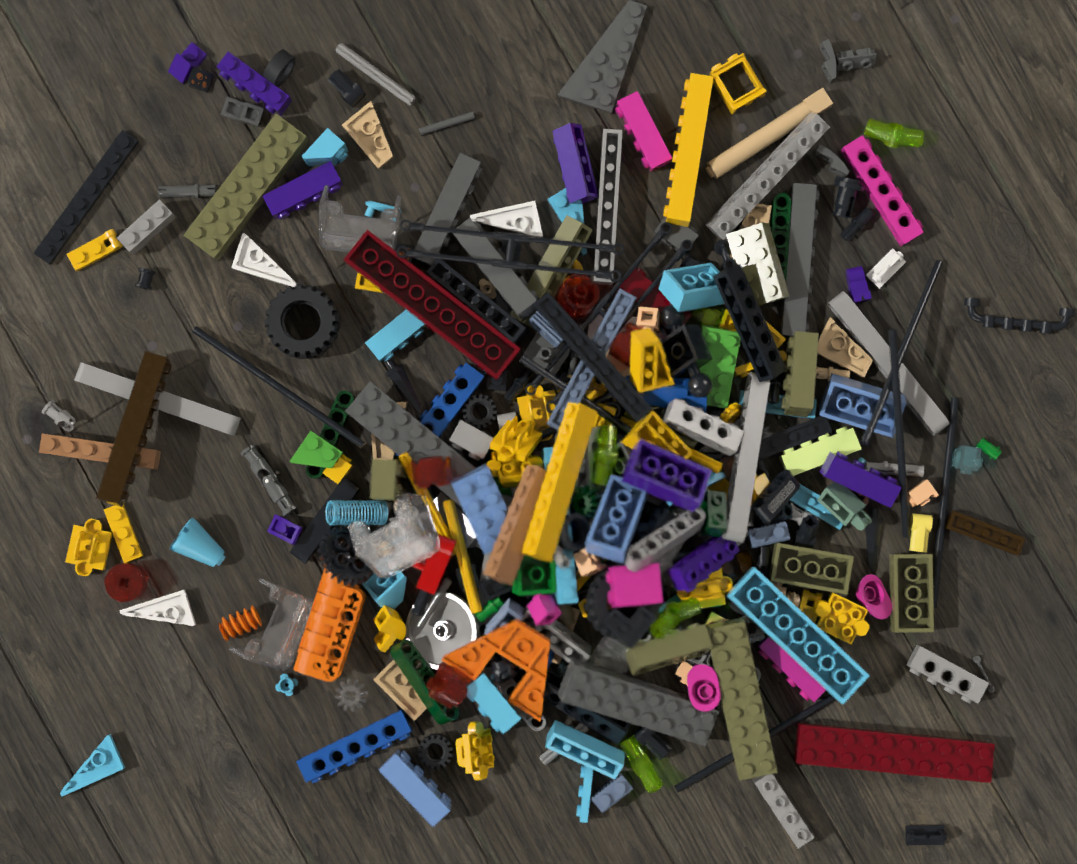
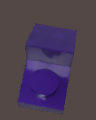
M191 42L181 55L178 53L175 55L168 72L184 84L190 77L192 68H198L207 57V54Z
M275 514L267 532L295 545L303 526Z

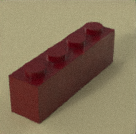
M638 267L620 286V289L637 297L635 300L637 302L654 280L650 281L646 278L647 274ZM658 283L641 303V306L658 308L660 313L664 307L672 304L659 290L660 284ZM691 310L683 311L684 321L682 325L686 324L691 318Z

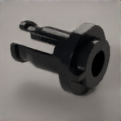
M839 176L835 177L834 186L839 187L835 202V212L832 215L851 219L852 216L850 215L854 208L857 192H864L865 187L860 186L861 181Z
M499 654L502 661L497 663L494 656H492L488 662L494 671L490 675L491 681H498L499 684H502L517 676V671L520 667Z

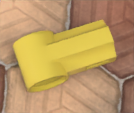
M911 514L909 551L927 553L928 537L933 523L932 515Z

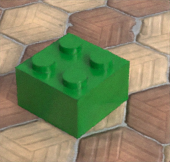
M524 554L512 584V592L518 596L556 593L555 561L539 560Z

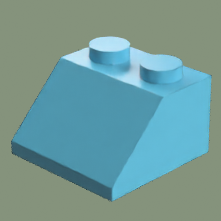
M327 128L302 155V158L308 166H321L329 161L336 165L338 162L342 163L346 159L348 149L345 143Z

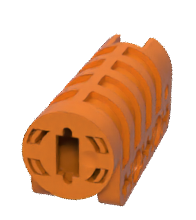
M324 568L297 651L298 656L293 670L326 682H331L340 677L343 672L366 601V593L357 584L354 587H351L350 583L344 586L343 581L338 584L337 578L331 579L332 574H326L327 568ZM357 593L358 601H355V598L352 597L353 594ZM347 611L352 612L354 616L352 621L346 618ZM345 630L344 634L347 637L342 639L343 635L340 632ZM335 648L341 651L340 658L334 655ZM333 667L332 672L335 673L334 675H330L331 672L328 671L329 668Z

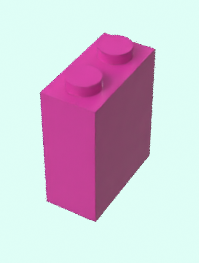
M659 563L649 564L637 572L630 571L626 566L608 568L609 572H606L607 583H610L608 601L612 603V607L663 603Z

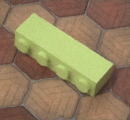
M845 426L836 430L837 434L830 436L828 433L818 437L819 441L812 443L810 440L800 444L801 448L795 451L793 447L782 451L784 455L779 456L784 470H790L795 476L823 465L830 451L835 454L841 452L848 455L861 450L854 429H848Z

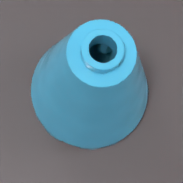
M193 517L185 524L179 532L177 540H174L169 548L176 553L211 567L215 565L220 566L225 559L223 555L225 551Z

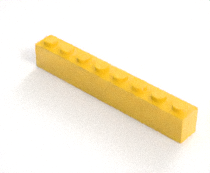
M691 73L690 78L685 80L684 90L687 91V95L682 98L681 103L684 113L679 116L678 126H681V132L676 134L675 144H678V150L673 152L672 162H675V168L670 170L669 180H672V186L668 187L666 198L669 199V205H665L663 212L666 222L673 225L688 227L690 223L713 83L712 76Z
M580 403L567 404L522 553L539 560L552 562L596 418V410Z

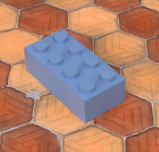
M831 373L819 406V416L866 430L883 389ZM890 391L874 432L893 438L895 435L893 392ZM901 394V405L903 414L904 408L906 406V398L905 395Z
M484 464L451 480L450 483L484 554H487L493 550V545L498 538L508 510L489 468Z
M611 475L586 540V552L624 564L648 498V493L622 482L621 477Z
M398 749L380 767L379 771L434 827L450 811L452 806L450 803L451 799L444 792L441 794L437 790L438 785L431 778L428 780L423 775L425 772L419 765L414 766L410 762L411 757L404 750L401 752Z

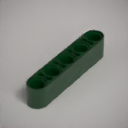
M780 193L772 201L770 229L773 239L781 237L784 241L783 245L779 246L775 243L778 256L783 261L781 268L786 282L791 198L785 193ZM783 199L786 202V207H779L777 200ZM782 218L785 221V226H778L775 220Z
M346 390L339 392L328 417L334 420L335 413L341 412L343 419L338 424L345 427L350 416L345 411L355 400L354 395ZM344 395L351 397V401L347 405L341 403V398ZM324 424L320 437L336 447L341 434L335 431V438L328 440L326 433L333 429ZM307 465L306 474L310 478L320 479L323 477V472L326 468L320 467V473L314 476L311 473L312 466Z
M404 639L393 645L390 650L392 658L435 721L440 725H445L457 719L459 714L457 706L414 643L409 639Z

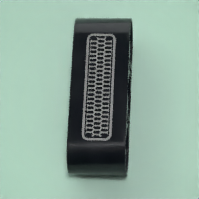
M783 470L753 502L752 508L762 522L765 523L773 520L799 490L800 484L791 471Z

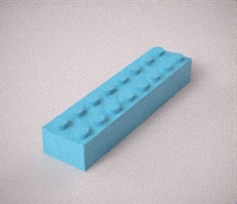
M751 567L726 594L740 610L839 703L844 704L870 676L755 567Z

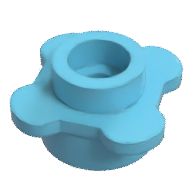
M282 674L280 676L281 680L276 684L275 688L277 691L285 693L286 696H291L294 687L298 685V680L288 677L287 674Z

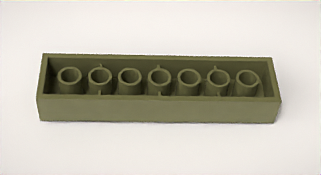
M275 114L185 232L184 236L218 261L263 203V195L272 191L309 142L307 136L278 114Z
M744 618L708 624L706 628L713 646L710 651L718 677L721 701L739 781L777 773Z

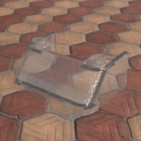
M325 185L319 204L320 245L327 250L350 252L368 229L395 250L400 222L401 195H397L394 209H385L382 212L381 219L344 214L343 206L340 203L329 200V186Z
M260 578V583L271 588L269 600L276 604L262 639H251L247 643L245 650L231 646L229 650L247 661L285 671L291 667L297 654L314 600L282 585Z

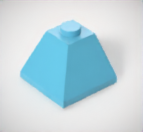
M387 557L373 571L374 575L368 581L362 583V585L379 606L383 607L386 605L395 609L403 601L407 577L393 560Z

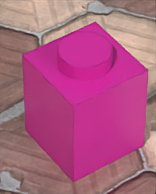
M537 594L527 605L536 625H551L562 614L552 594Z

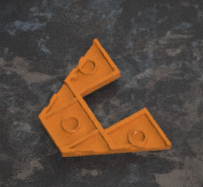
M516 619L442 657L441 661L474 681L495 652L523 668L527 672L508 697L507 702L536 720L541 721L550 639Z

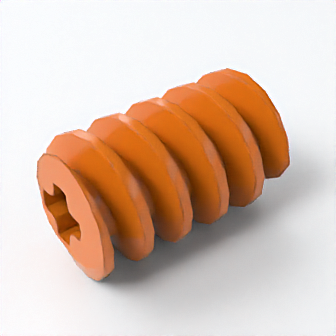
M253 605L250 606L251 612L244 608L243 615L236 611V618L232 614H229L228 621L225 617H222L219 629L225 641H228L230 636L236 638L237 633L240 636L243 635L244 630L251 632V626L255 630L258 629V623L262 626L260 616Z

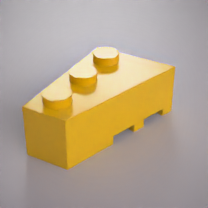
M650 328L633 331L631 334L630 381L639 393L675 385L671 378L670 369L666 363V357L660 340Z
M653 410L640 419L621 441V443L633 449L641 439L685 459H688L693 453Z

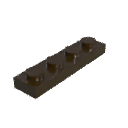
M954 510L951 511L945 529L1015 556L1020 555L1026 539Z

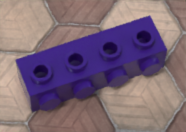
M227 52L217 65L221 77L227 81L231 79L235 82V87L242 92L246 90L257 103L260 101L266 105L265 108L272 114L276 112L282 116L291 104L292 100L289 95L230 52Z
M569 123L553 130L554 143L557 148L558 161L561 165L562 178L565 182L569 203L583 204L598 198L582 125Z
M329 161L263 195V198L275 220L278 218L281 220L288 217L290 212L302 210L307 206L306 204L321 200L323 195L339 191L343 183L332 162Z
M830 451L819 471L824 477L885 506L892 507L902 488L897 484L898 480L889 475L885 478L880 475V471L872 467L868 470L864 468L863 463L855 459L851 462L847 460L848 456L841 452L835 454Z
M722 535L720 537L712 536L667 569V572L676 591L685 590L688 592L695 589L697 583L708 579L710 573L721 569L722 564L733 560L734 555L740 550L735 541L723 539Z

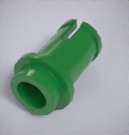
M984 437L976 445V448L990 456L989 459L996 460L1002 452L999 446H994Z

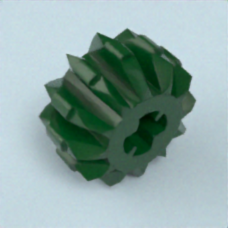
M590 485L577 487L576 491L572 493L570 503L573 506L570 510H575V513H580L586 518L594 517L601 503L598 499L601 495L595 494L597 488L591 489Z

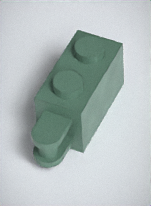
M833 482L826 487L817 499L844 526L851 523L858 530H863L872 522L870 516L863 511L866 505L847 487L837 482Z

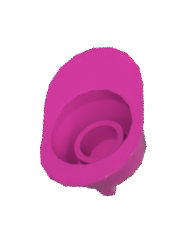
M866 575L862 578L860 584L857 585L856 598L861 605L867 608L872 616L878 619H885L892 612L890 597L882 581L876 575Z
M699 664L691 668L687 675L691 704L700 711L707 712L713 710L720 701V688L716 672L705 664Z

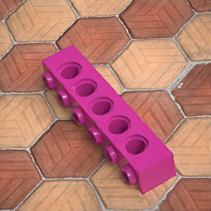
M862 135L844 146L840 152L857 179L861 181V185L865 187L864 190L901 247L923 233V225L919 219H915L913 216V209L910 204L904 202L903 194L899 187H895L892 183L893 178L891 174L882 167V160L872 151L871 142ZM859 154L866 155L867 162H861ZM869 170L876 171L877 178H871ZM880 186L887 188L888 193L886 195L880 193ZM890 202H894L897 204V211H893L890 209ZM900 218L907 220V227L900 225Z

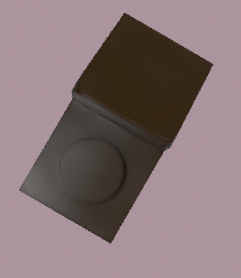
M748 550L734 555L733 560L722 564V576L732 578L748 572L751 567H755Z

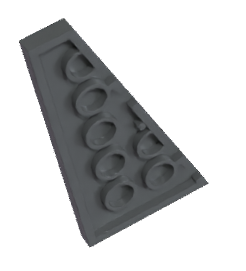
M631 0L626 3L558 93V97L609 114L612 113L647 9L646 5Z

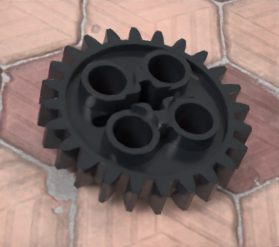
M337 526L332 530L330 529L321 538L322 541L318 544L321 548L317 552L322 554L318 559L324 561L321 567H327L325 573H331V579L336 577L338 584L343 581L344 586L350 583L351 587H354L356 584L360 586L374 575L373 571L376 569L374 564L377 563V560L373 559L376 553L371 552L374 546H368L370 540H364V534L359 536L357 529L352 532L351 527H348L346 530L344 526H341L339 529Z

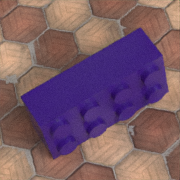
M640 439L632 449L622 482L694 512L702 503L712 470Z

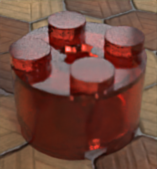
M573 274L564 281L558 290L556 301L571 318H584L597 303L599 288L596 283L593 284L588 276Z
M628 322L624 327L626 331L618 334L608 352L609 355L626 367H630L631 334L633 331L641 330L633 323Z
M442 456L420 458L419 463L411 460L413 483L417 485L418 489L428 488L433 483H437V486L449 485L450 480H453L450 456H446V460H442Z
M133 563L118 564L107 573L104 579L105 588L109 596L118 602L134 601L142 597L146 592L148 576L139 565ZM124 579H129V580H130V581L128 582V586H125V585H124V582H125Z
M442 662L438 666L435 676L428 680L426 688L429 689L430 698L452 709L453 705L458 706L465 698L469 690L466 688L467 682L471 683V678L454 666H449Z

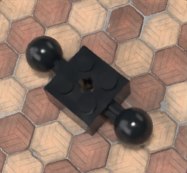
M668 305L660 312V322L665 328L671 329L672 333L662 339L660 343L666 357V363L670 369L671 377H687L690 375L691 378L688 381L689 392L694 397L704 398L711 393L713 383L711 378L701 373L699 368L713 358L699 325H682L684 321L683 311L678 312L673 305Z
M663 499L660 506L646 501L629 549L674 520L675 517L670 510L681 507L675 504L669 506L667 501ZM627 556L625 558L624 564L616 561L614 562L619 566H626Z

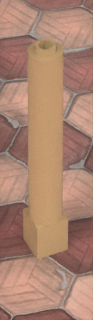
M821 88L805 98L800 104L707 162V173L711 178L715 177L718 179L793 131L810 112L819 115L829 109L833 102L824 88Z

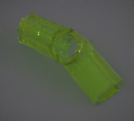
M869 118L864 131L865 136L881 140L886 146L891 148H898L900 145L920 148L924 141L923 130L904 128V126L898 123L886 124Z
M601 425L599 427L598 445L594 453L595 467L592 483L607 486L612 474V468L615 466L618 458V449H616L617 428L611 425Z
M692 597L679 603L669 602L662 614L650 626L649 630L652 636L657 639H664L672 628L678 626L680 621L701 612L700 602L697 598Z
M632 735L619 743L630 761L629 764L637 777H640L649 794L661 789L664 785L655 772L654 765L646 752H643L636 738Z

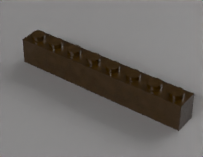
M147 351L144 352L96 499L101 502L122 507L123 503H126L128 500L129 492L127 491L129 485H132L134 482V470L140 464V452L146 446V434L148 429L152 428L154 420L152 416L159 407L160 401L158 398L165 389V377L171 371L172 365L165 356Z

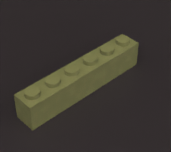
M566 215L552 240L586 243L592 229ZM550 244L538 265L571 269L582 248ZM535 270L526 287L529 291L534 290L539 299L548 292L554 298L568 273ZM512 310L510 315L513 318L534 329V327H532L528 323V321L536 311H534L531 315H529L527 318L521 321L517 314Z

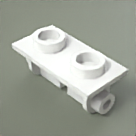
M892 248L866 276L880 289L906 263L903 259V254L899 251L896 252Z

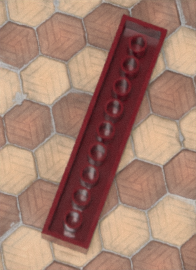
M368 229L343 259L348 266L496 381L521 349L409 261L399 258L395 250Z
M798 722L794 761L797 764L991 783L995 744L989 741Z

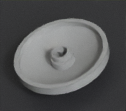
M445 592L423 629L416 627L421 616L412 613L413 607L407 617L406 639L414 643L429 667L433 669H452L453 667L441 661L442 657L479 638V624L475 613H471L469 604L454 593ZM431 594L427 606L429 605L435 594Z

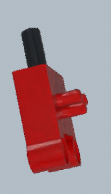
M438 534L429 557L416 554L411 566L423 572L416 586L421 590L412 609L413 614L422 616L431 594H435L439 589L452 558L451 554L456 545V540Z

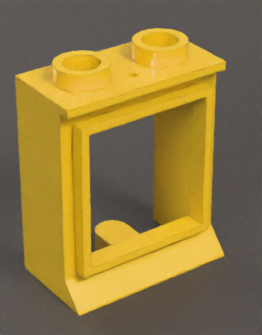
M736 53L727 59L728 62L725 64L719 63L711 68L712 71L709 75L713 77V84L732 115L742 106L751 104L754 99L764 97L767 92L744 56V53L740 55ZM741 63L755 89L733 101L719 75Z

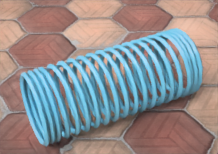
M330 500L326 506V520L329 525H385L388 520V506L384 500ZM344 509H345V519L343 518V510H344Z

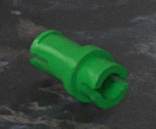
M500 596L491 599L482 608V611L475 613V615L484 623L494 613H498L505 602Z

